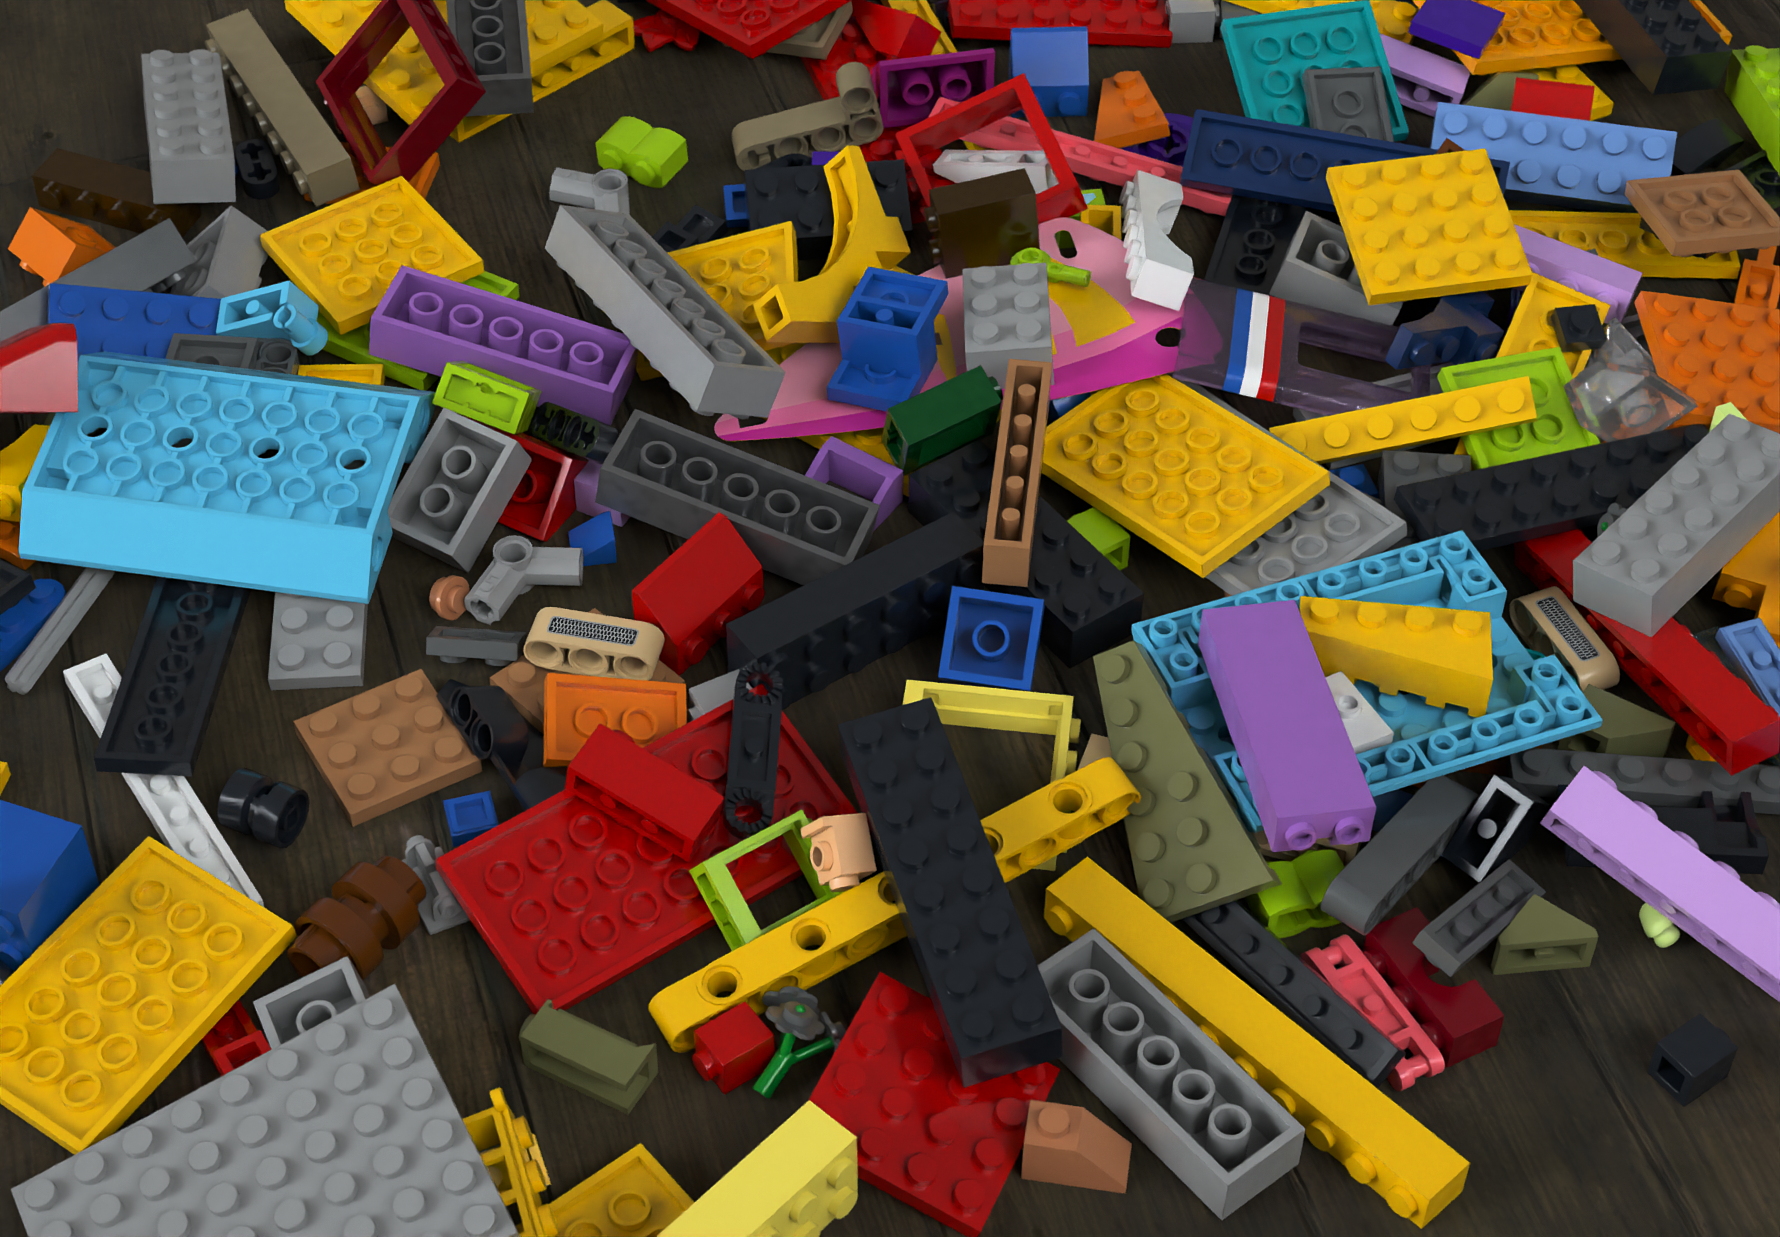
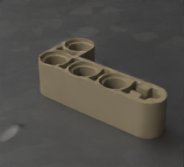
M849 62L838 69L836 84L839 97L758 117L736 125L731 133V139L739 168L743 171L756 169L791 153L804 154L812 158V151L843 150L847 145L858 146L870 143L880 137L883 132V122L870 71L867 66L859 62Z

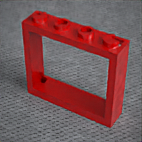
M1024 73L895 133L901 149L895 151L898 160L904 159L905 172L911 170L913 173V177L907 179L916 201L923 198L926 205L920 207L925 222L924 208L931 207L929 190L933 188L919 157L1021 109L1058 183L1036 194L1038 224L1055 218H1069L1088 209L1075 176Z

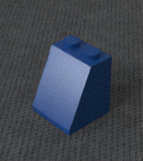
M0 800V959L16 971L100 885L82 825Z

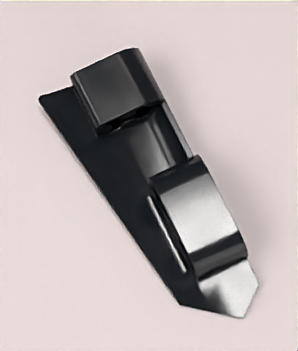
M450 679L439 690L436 697L474 755L478 759H490L524 811L565 790L568 766L544 767V737L518 712L500 686H468Z

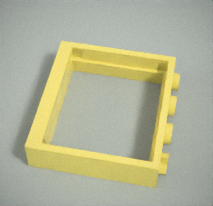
M906 680L903 705L931 697L942 724L1056 735L1050 783L1076 771L1077 751L1069 750V743L1079 744L1081 719L1072 718L1074 696ZM1064 810L1061 812L1071 813V810ZM1057 856L1032 869L1055 871Z

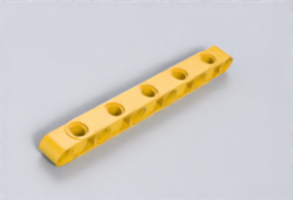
M1104 757L1040 788L980 821L1003 880L1006 883L1125 818L1130 814L1127 807L1134 801L1138 804L1141 800V795L1116 761L1111 757ZM1064 810H1073V811H1075V812H1073V813H1063V812H1061V811H1064ZM884 871L718 958L697 972L658 992L650 1001L648 1011L672 1050L680 1053L694 1049V1030L744 1001L757 1015H760L767 1011L768 1008L762 1001L764 993L769 991L779 992L781 988L788 986L806 990L907 936L896 904L891 903L894 901ZM810 945H820V946H821L820 948H818V949H816V950H805V949H804V948H806L807 946H810ZM724 991L734 992L724 998L715 997Z

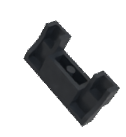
M1558 784L1554 803L1568 785ZM1702 791L1697 808L1649 806L1657 814L1658 821L1673 832L1681 831L1690 836L1698 844L1699 851L1714 862L1721 861L1740 874H1763L1769 853L1766 838L1759 830L1756 821L1751 792H1741L1736 806L1714 805L1712 791ZM1564 842L1567 866L1599 868Z

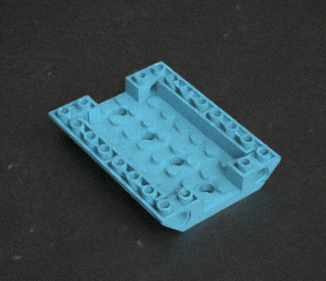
M106 351L81 355L78 361V412H56L22 490L19 537L20 558L369 604L393 534L388 508L403 464L412 463L424 442L436 406L432 404L436 392ZM98 428L107 429L100 436H87V434L93 433ZM182 439L193 440L185 447H172V445L179 443ZM268 449L279 451L271 458L263 459L258 457V455L265 453ZM354 460L365 462L358 469L350 470L344 468V466L349 465Z
M1463 530L1132 624L1131 628L1134 641L1145 648L1168 688L1167 693L1178 712L1183 713L1191 727L1189 729L1197 745L1204 749L1238 807L1236 811L1248 832L1253 833L1263 831L1264 828L1235 746L1220 740L1224 737H1231L1198 645L1202 609L1295 600L1299 609L1300 596L1490 612L1493 683L1484 716L1477 718L1467 715L1469 708L1446 703L1444 709L1425 704L1426 697L1412 693L1403 695L1398 692L1397 696L1379 692V688L1373 683L1360 679L1353 684L1394 732L1392 744L1356 754L1372 797L1601 727L1603 719L1557 657L1550 655L1533 660L1502 618L1507 590Z

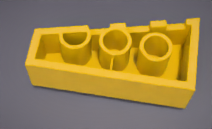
M1300 596L1299 612L1325 677L1342 671L1352 684L1358 679L1371 682L1382 693L1397 696L1398 691L1401 690L1426 697L1425 704L1444 709L1446 703L1469 708L1467 714L1469 716L1477 718L1486 714L1493 683L1490 612Z

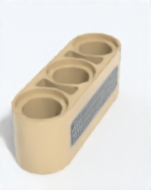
M1552 586L1511 601L1509 611L1513 626L1529 648L1543 653L1546 657L1555 655L1566 671L1575 677L1577 686L1582 692H1584L1588 684L1602 690L1618 684L1620 672L1615 657L1561 589Z
M546 607L537 613L523 652L531 663L546 669L596 677L649 681L656 668L665 637L658 627L644 621L557 607Z

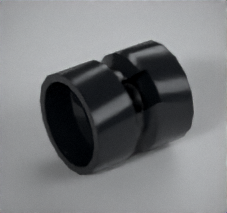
M240 768L229 778L221 792L217 816L219 823L224 827L245 835L253 834L258 840L275 847L287 848L296 840L305 825L310 801L308 793L301 788L282 781L273 782L267 775L248 768Z

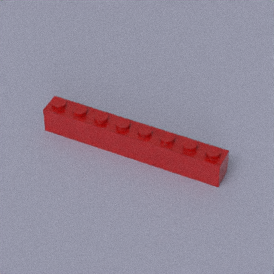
M1582 529L1514 543L1515 566L1540 590L1552 586L1561 589L1612 652L1618 666L1731 776L1779 753L1780 716L1772 706L1765 705L1751 692L1743 679L1736 678L1721 663L1719 657L1714 652L1705 649L1693 637L1685 625L1679 624L1671 617L1652 637H1649L1573 601V560L1592 543L1585 536Z

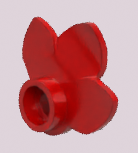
M662 9L655 15L642 17L633 22L634 36H642L643 43L649 52L671 41L684 50L692 51L699 42L700 33L697 28Z

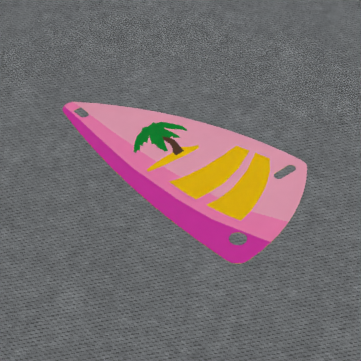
M1055 218L1038 224L1040 250L1045 251L1050 256L1051 262L1091 271V279L1087 287L1063 281L1057 283L1048 281L1054 385H1051L1050 400L1155 377L1209 362L1219 355L1222 348L1221 341L1212 323L1188 291L1179 311L1131 296L1130 280L1126 279L1129 264L1124 263L1127 248L1123 247L1124 242L1072 218ZM1068 231L1071 234L1077 251L1075 257L1064 258L1061 256L1054 237L1057 232ZM940 265L918 275L947 281L949 293L934 320L938 360L920 393L967 372L963 275L946 279ZM1165 328H1177L1185 334V340L1175 347L1162 346L1157 343L1155 337L1160 330ZM807 343L779 365L786 373L769 413L768 420L765 423L740 428L738 418L730 414H723L715 423L714 430L719 438L726 441L790 438L884 428L887 411L828 400L826 387L842 360L840 343Z

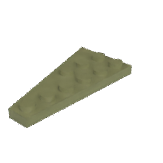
M1130 641L1093 656L1112 758L1141 795V800L1138 804L1134 801L1127 807L1130 814L1124 818L1139 898L1171 923L1281 885L1282 882L1275 870L1269 868L1259 851L1261 846L1254 834L1248 832L1236 811L1238 807L1204 749L1197 745L1189 729L1191 727L1183 713L1178 712L1167 693L1168 688L1143 645Z

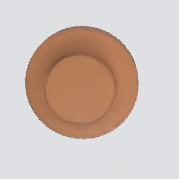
M456 575L438 579L430 591L429 602L431 608L443 619H458L466 611L464 598L470 592L468 582L463 577Z

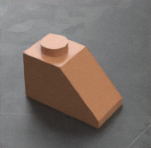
M1030 1100L1023 1147L1021 1179L1126 1194L1132 1143L1083 1107Z

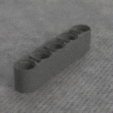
M1446 775L1429 779L1335 877L1322 899L1320 909L1360 934L1367 935L1440 857L1481 795Z

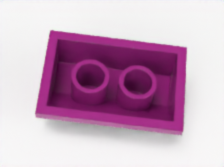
M994 48L879 61L871 69V79L883 128L913 125L929 118L939 96L961 103L993 88Z

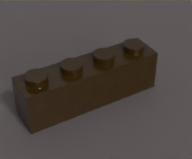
M56 148L32 175L40 207L140 234L170 218L183 238L201 216L199 203L154 204L151 172Z

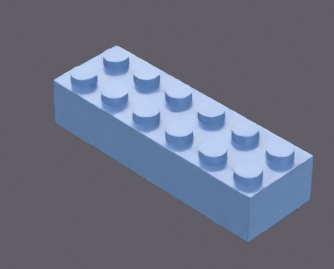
M1438 102L1430 148L1438 150L1445 139L1448 138L1466 151L1485 148L1490 159L1510 162L1504 192L1505 200L1598 212L1638 213L1624 195L1627 180L1671 176L1677 132Z

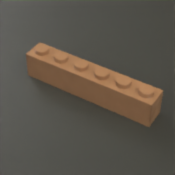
M1009 359L984 538L982 583L1028 587L1050 404L1052 362Z

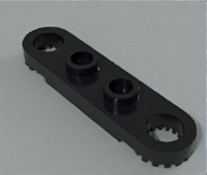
M753 662L752 665L748 664L744 669H741L734 687L723 823L730 834L742 840L770 827L773 817L782 714L783 678L780 677L779 671L774 670L772 665L769 667L763 662L762 664ZM755 679L763 680L771 687V693H768L767 696L762 695L759 697L757 694L753 696L754 693H749V689H746V684ZM744 805L752 806L759 811L761 819L756 821V824L754 822L751 825H748V822L743 824V821L741 819L738 820L737 815L735 816V810Z

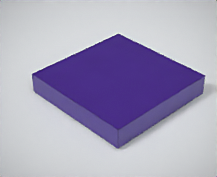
M1426 0L1411 21L1408 32L1417 37L1480 59L1502 25L1505 13L1472 0Z

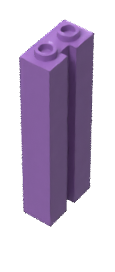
M1295 600L1202 609L1198 645L1272 853L1311 848L1316 840L1321 838H1328L1331 846L1370 841L1376 805Z

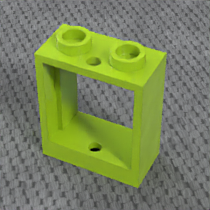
M465 361L447 362L432 404L515 435L528 431L542 391Z
M803 810L790 815L689 870L731 951L843 893L831 892L830 885L819 886L817 871L813 868L810 859L811 838H802L800 831L801 828L810 824L813 820L806 818ZM783 835L817 900L760 930L726 864Z

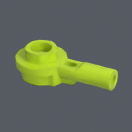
M1037 248L1021 250L1012 257L1010 265L1046 263L1049 282L1057 283L1063 281L1087 287L1091 279V271L1051 262L1050 256L1045 251Z

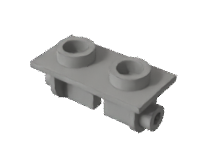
M421 835L410 838L406 843V859L401 861L418 875L425 886L426 898L418 905L417 909L429 935L470 921L435 868L436 859L444 855L441 846L434 848L432 841L425 839Z

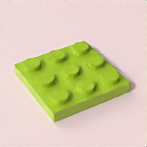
M1560 347L1441 367L1437 378L1443 393L1529 376L1537 421L1461 436L1466 451L1470 455L1474 470L1600 444Z

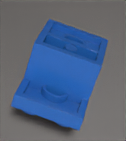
M868 267L837 319L842 360L826 387L828 400L887 411L888 408L918 395L938 360L934 320L949 294L947 281Z

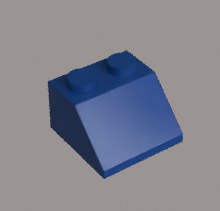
M1087 26L1011 28L1009 80L1023 73L1025 74L1045 117L1087 116L1089 92ZM1022 109L1011 114L1012 118L1026 117Z

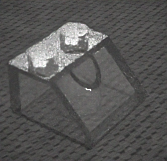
M1597 361L1592 366L1582 370L1578 376L1563 386L1579 425L1606 442L1663 431L1698 407L1693 398L1647 368Z

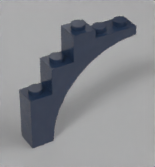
M1483 291L1416 299L1422 308L1424 317L1420 320L1401 324L1385 361L1397 370L1448 361L1458 365L1495 358L1498 352V343L1504 330L1488 319V314L1494 300Z

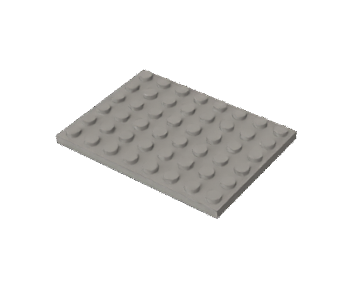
M395 984L11 1189L28 1237H521Z

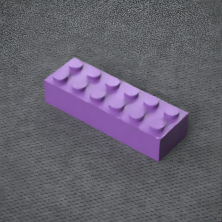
M404 265L400 267L372 314L370 321V355L440 377L447 362L465 361L541 390L542 393L536 407H540L544 402H550L611 425L635 376L639 350L631 345V340L623 333Z

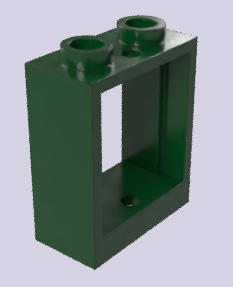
M980 365L888 408L882 442L895 466L903 470V476L993 434L1002 403L1001 400H1003L1002 390L997 380L993 376L987 377Z

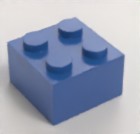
M952 586L938 674L940 683L1032 692L1045 608L1044 599Z

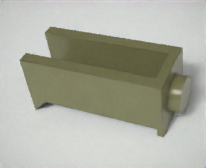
M549 999L546 1000L536 1015L531 1014L527 1017L520 1029L519 1041L521 1042L524 1066L629 1115L658 1074L656 1043L638 1047L637 1044L560 1008L558 1010L553 1009L552 1000Z

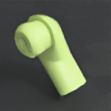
M1646 902L1642 905L1639 918L1648 938L1653 937L1656 945L1661 948L1674 944L1680 937V930L1667 917L1663 916Z

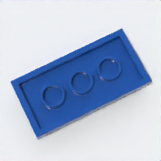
M50 283L48 288L47 324L73 323L75 325L77 334V363L81 355L104 351L165 359L173 333L218 336L216 328L221 299Z

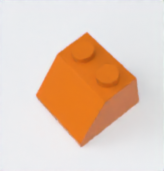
M30 207L8 249L21 259L19 265L23 269L44 278L42 284L47 286L116 247L88 225Z

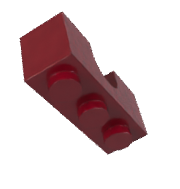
M1416 907L1377 924L1366 935L1363 954L1438 1048L1444 1059L1445 1067L1448 1068L1496 1046L1505 1015L1476 979L1459 986L1450 987L1440 985L1429 978V976L1438 973L1440 968L1430 963L1425 954L1412 943L1421 930L1430 924L1420 909Z

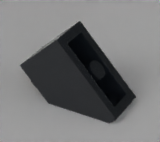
M1494 775L1444 850L1442 856L1480 883L1527 844L1552 805L1516 780Z

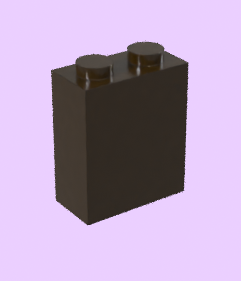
M1025 168L929 190L931 207L924 208L928 230L934 233V239L928 240L929 253L933 264L940 263L946 279L963 275L962 269L1008 265L1012 257L1025 248L1040 249L1036 192Z

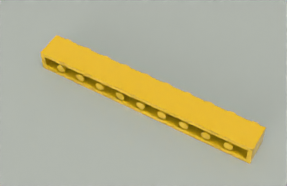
M1089 857L1083 859L1046 888L1044 919L1055 933L1061 936L1065 935L1074 942L1093 928L1098 931L1305 1128V1134L1316 1148L1330 1153L1347 1168L1350 1175L1356 1181L1369 1185L1386 1199L1388 1205L1396 1214L1409 1218L1422 1229L1463 1191L1470 1162Z

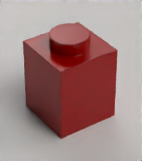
M746 1001L694 1030L695 1053L692 1055L693 1063L700 1076L705 1081L712 1079L724 1095L762 1073L775 1054L774 1034Z

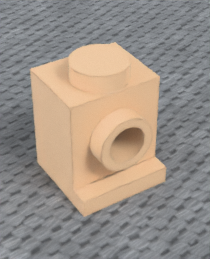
M866 813L822 816L800 829L802 838H811L810 859L813 868L817 871L819 886L830 885L831 892L847 891L860 885V879L877 871Z

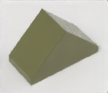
M1533 894L1498 937L1491 963L1492 974L1500 975L1590 967L1598 940L1597 931L1594 927L1540 896Z

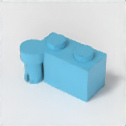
M290 280L221 298L216 328L218 336L287 339L307 356L321 351L328 339L327 330L317 322L319 305Z

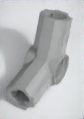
M558 167L554 171L549 189L550 200L589 209L630 215L628 178L622 171L606 169L595 175Z
M506 536L495 543L493 547V561L464 598L466 610L471 612L477 621L491 625L493 621H500L519 594L530 591L534 585L580 586L583 581V548L532 547L531 542L522 536Z

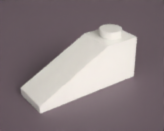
M944 150L933 164L934 173L955 183L1025 168L1036 194L1058 184L1043 151Z

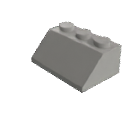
M231 205L187 244L196 261L185 268L188 276L175 283L170 294L221 299L258 289L262 278L259 276L261 266L268 257L267 252L262 248L260 234L267 232V230Z

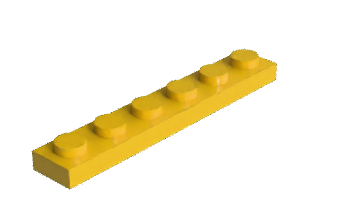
M1529 376L1270 427L1269 431L1316 463L1324 464L1380 453L1383 450H1395L1536 422L1537 414Z

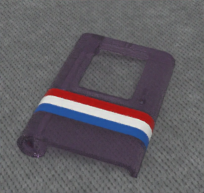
M1193 277L1184 297L1177 358L1172 378L1330 416L1430 396V368L1433 364L1408 368L1412 372L1411 391L1409 392L1304 367L1297 361L1299 342L1387 363L1385 358L1400 327Z

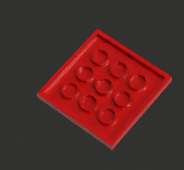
M879 972L809 1100L857 1137V1177L967 1237H978L1024 1145L1030 1100L1045 1102L1061 1069L1049 1062H1045L963 1088L931 999Z

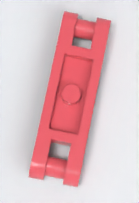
M1344 934L1331 940L1330 946L1321 950L1315 947L1301 954V958L1394 1043L1402 1050L1409 1048L1414 1057L1407 1060L1403 1057L1387 1077L1390 1085L1399 1092L1413 1086L1415 1079L1422 1075L1430 1078L1444 1071V1059L1438 1048L1349 935ZM1339 965L1342 968L1336 970L1334 966Z

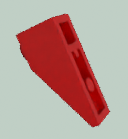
M851 0L853 15L874 50L887 57L886 60L931 55L942 31L915 14L865 0Z

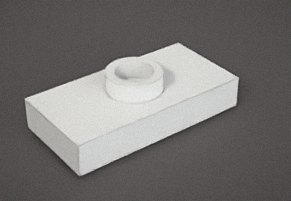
M1340 671L1325 677L1355 754L1392 744L1394 732L1345 674Z

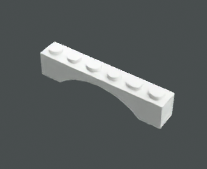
M1137 170L1133 181L1127 180L1125 182L1119 203L1123 204L1121 218H1124L1122 232L1126 233L1123 247L1127 248L1124 263L1129 264L1126 279L1130 280L1131 296L1179 311L1194 275L1192 258L1179 249L1166 234L1170 233L1183 201L1182 184Z

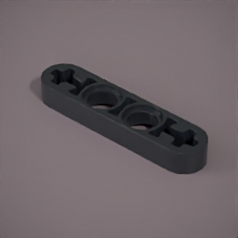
M544 402L537 409L530 429L531 435L534 438L598 464L604 463L618 439V430L615 427L550 402Z

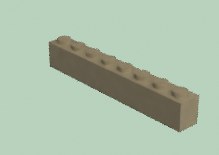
M246 9L206 24L210 39L205 41L207 50L220 54L224 79H229L238 99L242 98L248 115L250 117L254 116L261 135L267 136L273 153L275 155L279 154L286 173L293 175L300 194L307 193L317 207L359 190L360 187L351 157L250 11Z

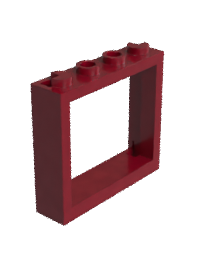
M382 0L316 80L325 98L323 102L331 109L336 118V126L345 135L350 145L349 150L351 154L359 161L364 171V178H367L375 186L399 176H403L409 183L486 92L433 0ZM411 26L443 81L444 86L387 152L355 92Z

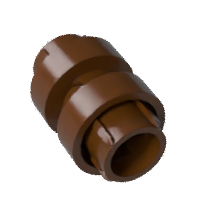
M382 856L374 864L367 862L355 863L334 883L332 887L333 899L319 898L296 920L295 931L297 939L287 951L291 965L300 977L303 978L348 956L364 981L383 962L382 948L396 949L419 926L420 916L417 908L426 898V889L421 879L407 864L392 856Z

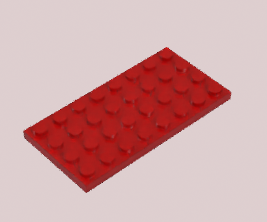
M763 684L749 690V693H754L753 696L757 694L759 697L762 695L767 696L769 693ZM733 699L646 745L643 749L653 755L660 754L667 757L675 764L678 770L694 779H703L717 789L719 794L725 796ZM782 711L773 817L770 826L800 810H803L806 818H810L813 821L822 816L858 814ZM565 789L438 857L435 862V868L533 1014L536 1015L547 999L552 1000L553 1009L558 1010L560 1008L566 1011L716 925L717 922L689 870L743 840L736 838L726 829L723 823V802L719 820L692 859L687 862ZM744 805L735 810V816L737 815L738 820L741 819L743 824L745 822H748V825H751L752 822L756 824V821L761 819L759 811L752 806ZM783 835L726 864L747 906L804 874Z

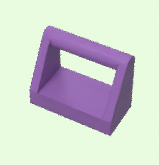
M832 436L822 445L805 476L825 484L828 481H832L880 505L873 532L903 502V470Z

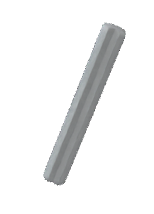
M90 567L84 569L5 676V681L8 684L7 688L10 691L21 695L27 694L113 577L115 571Z

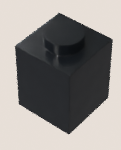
M1700 1013L1657 1042L1647 1073L1685 1107L1727 1078L1738 1047L1731 1042L1729 1036L1722 1029L1715 1027Z

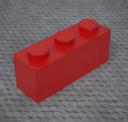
M599 723L568 765L565 789L687 862L692 859L719 820L725 798L709 782L690 777L678 770L675 764L667 757L660 754H651L636 745L634 740L625 732L616 729L611 730Z

